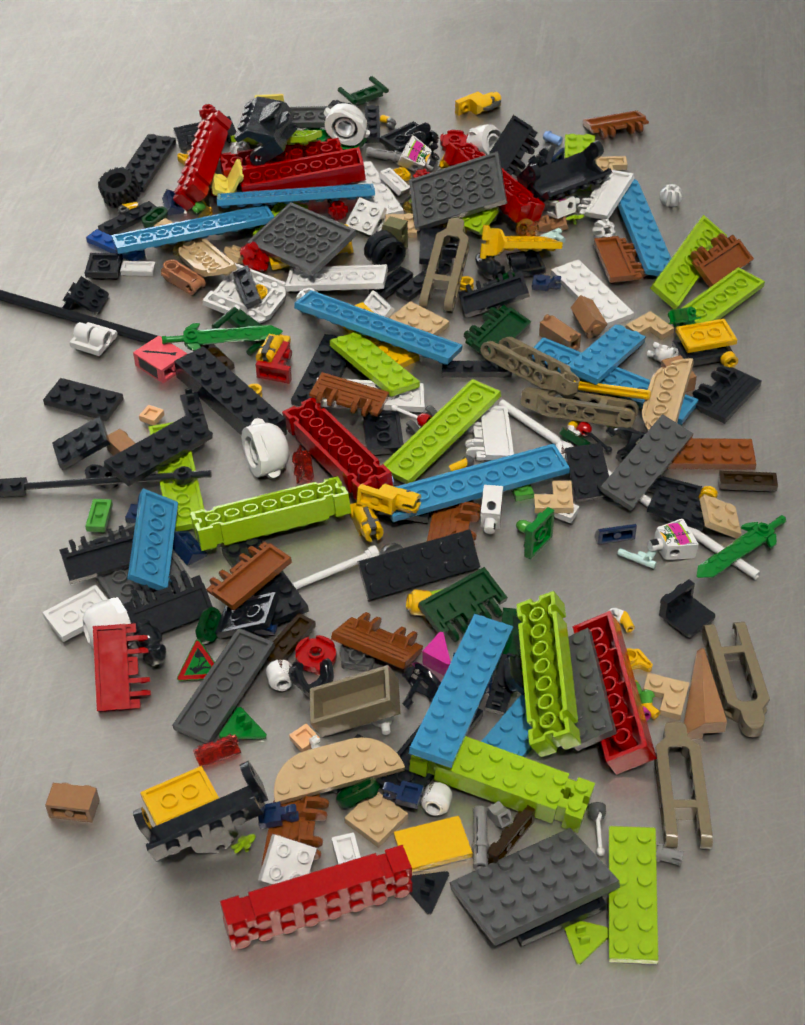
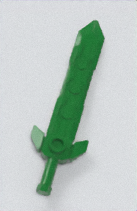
M192 323L185 328L183 335L162 336V344L184 342L188 349L195 351L201 348L200 345L266 340L268 334L280 335L283 331L272 325L198 330L200 323Z
M780 515L769 524L762 522L759 524L758 522L745 523L741 526V529L748 532L698 565L696 576L698 578L715 577L763 543L767 542L770 548L774 547L777 544L774 529L787 522L786 517Z

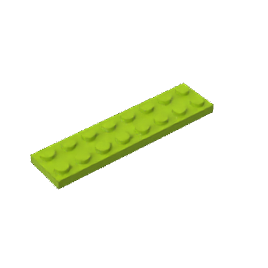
M703 215L651 285L650 289L673 309H677L700 276L691 263L693 259H691L690 253L697 251L702 246L709 251L713 248L711 244L712 238H716L720 233L726 234Z
M474 379L468 382L384 463L392 472L393 478L405 484L414 482L501 397V392Z
M171 423L148 426L150 435ZM190 451L157 470L158 474L174 473L181 466H186L192 471H196L192 452ZM198 478L193 479L186 485H179L175 480L159 481L162 496L178 502L175 531L193 529L190 513L204 509Z

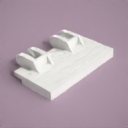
M612 170L613 173L606 179H603L601 183L595 186L592 184L591 190L593 192L590 198H583L582 204L577 207L579 214L592 218L609 219L635 179L634 173Z
M492 405L466 430V432L474 434V439H469L465 442V447L468 448L466 455L476 458V460H495L514 455L507 406Z

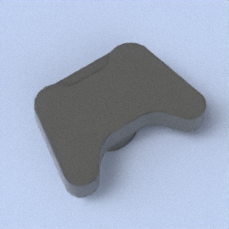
M343 644L340 646L341 667L343 669L369 671L373 668L377 658L358 650L350 649Z

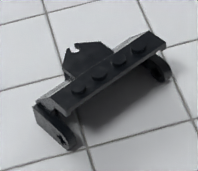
M257 96L245 104L234 139L240 142L248 137L262 144L254 149L250 155L251 163L259 166L284 152L287 140L297 130L298 125L292 124L294 113L287 103ZM255 155L261 156L260 160L258 158L255 159Z
M597 140L590 143L584 151L540 168L536 164L527 166L516 178L520 184L534 194V198L546 202L554 198L556 200L561 199L567 193L569 195L574 194L580 188L584 190L590 187V184L595 186L613 172L611 168L603 171L595 163L604 153L602 143Z
M249 761L240 764L242 775L248 786L162 824L152 827L143 807L133 811L137 827L149 841V843H146L147 851L155 861L177 854L189 846L196 853L220 852L218 846L223 845L224 849H227L239 835L235 826H241L246 821L264 814V802L268 801V797L262 780Z

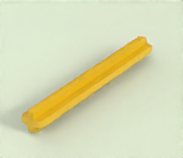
M579 381L578 390L644 400L651 398L650 390L601 383L596 385L591 382Z

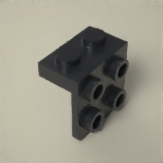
M81 276L78 282H73L68 291L71 293L67 292L62 301L65 304L62 308L70 309L73 302L90 312L99 314L109 293Z
M690 579L683 584L680 583L672 592L665 594L661 598L659 611L660 617L686 637L694 636L702 629L703 625L711 623L716 616L714 612L693 598L695 583Z

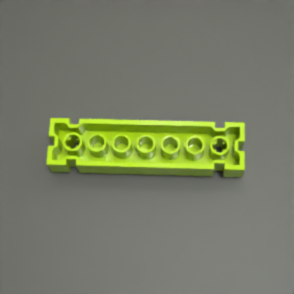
M336 476L324 479V482L318 484L317 482H312L215 506L213 510L209 511L203 509L191 512L190 516L193 531L201 551L213 550L217 547V544L223 543V545L229 546L239 541H246L247 539L259 536H268L271 533L288 531L299 526L304 527L314 522H323L332 515L343 517L351 513L349 493L342 486L339 477Z
M555 591L540 595L538 601L534 602L532 599L516 604L517 617L522 622L518 624L527 723L533 728L528 730L529 745L540 757L556 753L557 747L560 746L566 750L581 745L580 731L575 723H578L568 629L567 623L563 620L566 617L565 604Z
M467 736L452 768L411 755L409 771L424 777H426L427 773L435 775V781L494 803L500 801L503 806L516 811H523L529 805L535 809V818L551 824L554 820L562 822V828H571L576 833L580 830L595 783L580 777H578L577 781L569 779V773Z

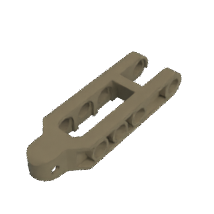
M449 219L447 228L436 234L419 299V306L428 309L429 300L432 299L434 289L447 291L444 300V311H454L470 248L469 238L465 234L463 219ZM451 238L459 239L451 276L436 274L439 272V262L443 257V247L450 243Z
M513 337L502 338L499 344L488 341L481 345V354L485 359L543 389L555 390L563 395L575 394L578 391L580 379L571 372L569 365ZM532 355L535 357V362L532 360ZM545 361L548 364V369L545 367Z
M527 387L521 392L520 398L522 406L544 416L614 427H631L639 411V406L635 401L582 392L563 395L555 390ZM554 395H561L562 398L554 397ZM577 397L580 399V401L573 400L572 398ZM595 400V401H597L598 403H592V402H589V401ZM632 406L634 408V411L625 407ZM549 407L558 408V410L552 411ZM567 410L576 411V413L570 414ZM585 413H591V414H595V415L592 416V417H589V416H587ZM621 418L631 419V421L623 422Z
M734 622L732 624L736 645L721 647L714 624L703 625L702 639L725 716L738 723L741 732L745 736H760L763 731L764 715L767 713L766 706L770 701V697L746 623ZM740 660L741 665H744L746 671L745 678L746 681H749L751 698H754L753 701L737 699L726 661Z
M667 722L664 728L663 740L656 745L655 754L657 759L654 760L664 847L677 849L678 847L676 820H695L696 833L700 838V849H712L713 833L700 745L688 737L687 727L683 722ZM681 748L682 756L689 761V779H692L693 786L691 795L694 797V800L673 799L668 758L670 749L676 750Z

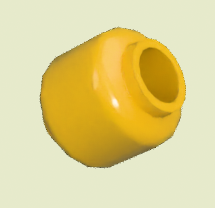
M413 590L411 594L407 595L406 610H409V613L413 616L425 617L418 604L420 601L430 597L432 593L426 590Z

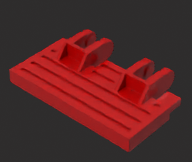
M136 623L93 626L97 711L141 708L140 699L131 700V697L151 695V690L147 689L131 692V684L150 682V677L129 678V675H139L138 657H128V655L149 653L148 648L145 647L129 649V642L131 641L142 642L148 640V635L127 636V633H137Z

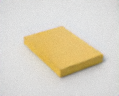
M725 319L679 326L675 330L687 353L737 344V338Z
M202 766L140 792L141 798L156 826L219 799Z
M459 815L394 832L396 845L403 844L412 866V873L468 859L473 856Z

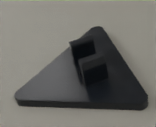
M448 871L412 875V892L409 894L428 915L432 914L449 877Z

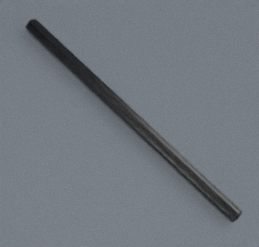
M0 290V300L77 323H93L116 330L118 335L148 343L158 336Z

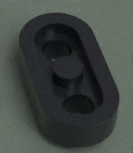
M92 464L85 469L86 478L115 477L114 474L101 465ZM108 484V485H98V486H101V487L106 488V489H112V488H115L116 486H118V484Z

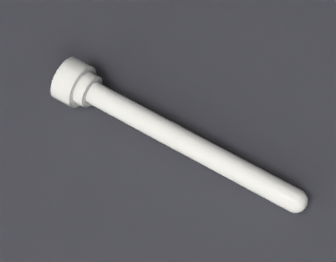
M375 545L366 548L364 554L292 584L296 590L358 565L357 561L377 556L379 551Z

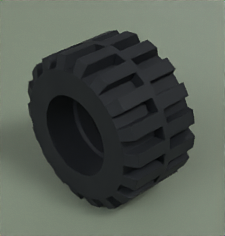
M115 167L112 170L109 169L98 181V189L104 202L109 207L119 208L122 204L137 201V197L140 196V185L134 172L129 168Z

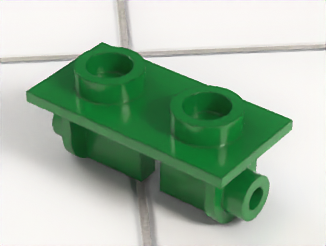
M693 307L672 309L668 312L670 319L668 324H673V327L681 326L683 322L685 325L694 324L696 319L701 318V316L696 317V309Z

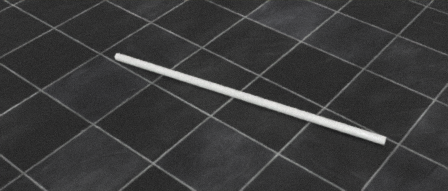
M501 400L498 406H507L508 414L551 443L556 444L563 441L559 436L507 401ZM644 495L639 502L648 507L651 498ZM664 518L665 520H667V521L670 522V523H671V522H674V521H671V520H669V519ZM688 527L695 539L717 554L724 549L722 545L701 531ZM741 558L732 564L754 580L758 579L761 574L759 570Z

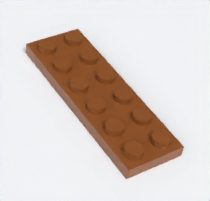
M691 438L667 469L755 470L756 459L752 439Z

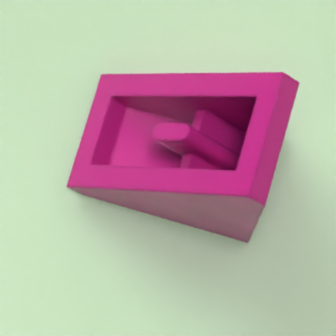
M439 632L422 651V663L445 676L451 662L444 633Z

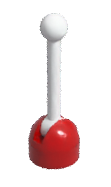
M396 404L391 406L392 411H398L417 419L420 427L432 418L431 415L426 413L417 416L398 408Z

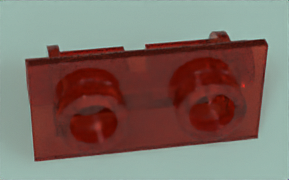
M299 445L297 452H294L292 456L297 484H299L301 479L312 481L314 478L313 467H311V454L308 451H302V446Z
M228 734V736L218 739L217 742L213 743L212 741L201 746L197 745L193 753L199 767H204L240 754L241 750L237 744L236 734Z

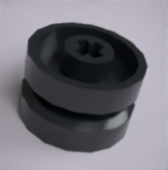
M381 230L374 233L367 240L364 247V255L373 265H387V273L398 268L404 261L406 248L391 232Z

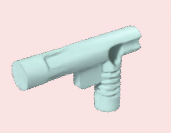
M560 228L540 235L557 239L563 243L566 241V238L561 235L562 230Z
M620 548L617 554L652 569L657 564L656 561L652 560L657 551H648L647 553L639 551L638 554Z

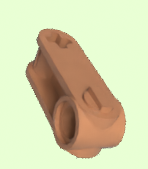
M171 259L163 263L161 276L167 282H170L186 293L194 295L198 289L206 286V282L201 275L177 260Z

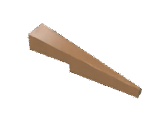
M704 648L699 649L696 653L684 719L690 739H702L703 733L725 732L727 725L726 716Z

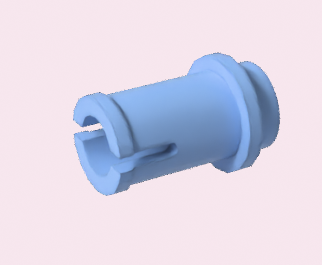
M545 131L543 135L545 142H551L557 146H560L563 141V137L553 134L552 131Z

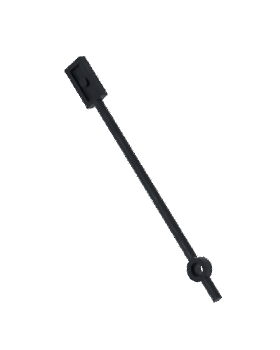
M181 466L174 473L150 474L138 482L175 480L179 485H186L193 479L212 478V471H192L189 467ZM116 476L28 482L26 477L0 479V497L25 496L26 490L123 484L124 482Z

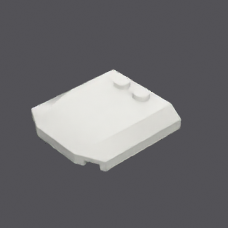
M235 263L237 270L244 267L243 265ZM250 269L255 284L264 285L267 288L268 294L262 299L261 303L247 309L233 275L235 271H232L230 275H226L215 291H210L203 299V305L224 314L231 308L236 307L238 311L241 309L257 322L263 323L271 319L284 302L286 294L285 282Z

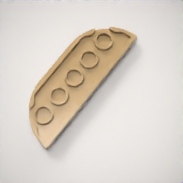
M205 238L183 241V246L178 249L181 260L203 277L222 274L226 276L230 275L232 271L237 270L235 263Z
M693 358L673 361L671 365L664 369L661 367L653 375L648 388L651 391V398L644 401L642 408L643 423L647 430L653 426L662 414L677 423L694 364Z
M352 738L306 750L290 758L280 769L274 784V801L281 804L302 799L305 796H313L354 785L370 777L376 779L405 771V766L399 755L390 746L371 738Z

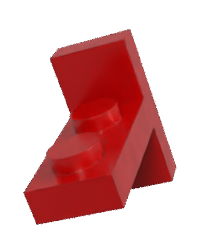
M282 342L272 362L261 360L256 362L257 378L290 384L292 380L291 366H286L287 361L292 357L290 342Z

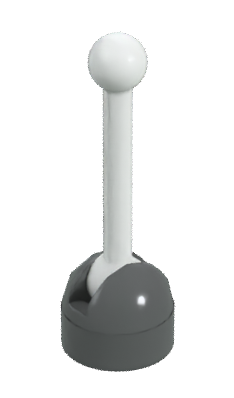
M593 802L588 805V814L592 820L596 821L598 843L596 854L603 856L605 849L602 847L600 821L606 816V805L602 802Z

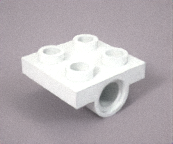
M359 197L346 224L357 232L371 237L376 231L382 230V225L385 222L384 215L387 209Z
M79 322L74 328V337L69 343L71 348L100 356L118 335L116 330L89 322L86 324Z
M272 834L258 880L273 885L309 874L317 848Z

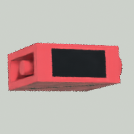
M157 336L134 351L133 355L135 366L160 382L165 383L176 375L174 361L187 355V353L172 343L162 344V337Z

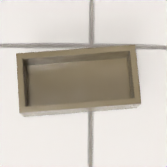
M389 665L310 688V724L321 737L401 714L399 679Z

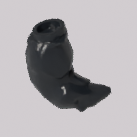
M480 253L475 256V263L487 279L495 280L498 278L497 274L501 273V275H504L506 273L505 266H501L494 259L495 256H486V259H481Z
M142 619L135 622L137 633H133V636L148 635V640L142 642L135 641L138 648H148L149 653L143 654V659L151 664V666L162 664L166 658V647L160 644L162 641L160 630L153 627L149 620Z

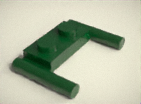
M370 76L369 81L374 84L373 86L351 94L342 87H339L337 91L353 105L382 97L383 93L389 92V89L375 77Z
M236 307L231 308L212 324L213 329L220 328L227 321L236 328L262 326L241 309L238 311ZM265 340L256 341L246 350V353L251 356L260 348Z

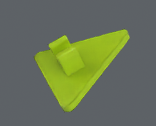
M579 921L564 928L575 962L578 965L582 964L609 938V927L585 921Z

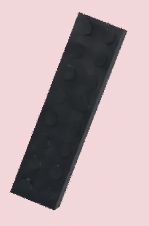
M201 347L174 361L176 377L188 388H192L193 392H197L199 398L240 435H242V430L250 426L251 422L256 418L263 419L265 423H272L278 426L284 435H287L286 418L206 348Z

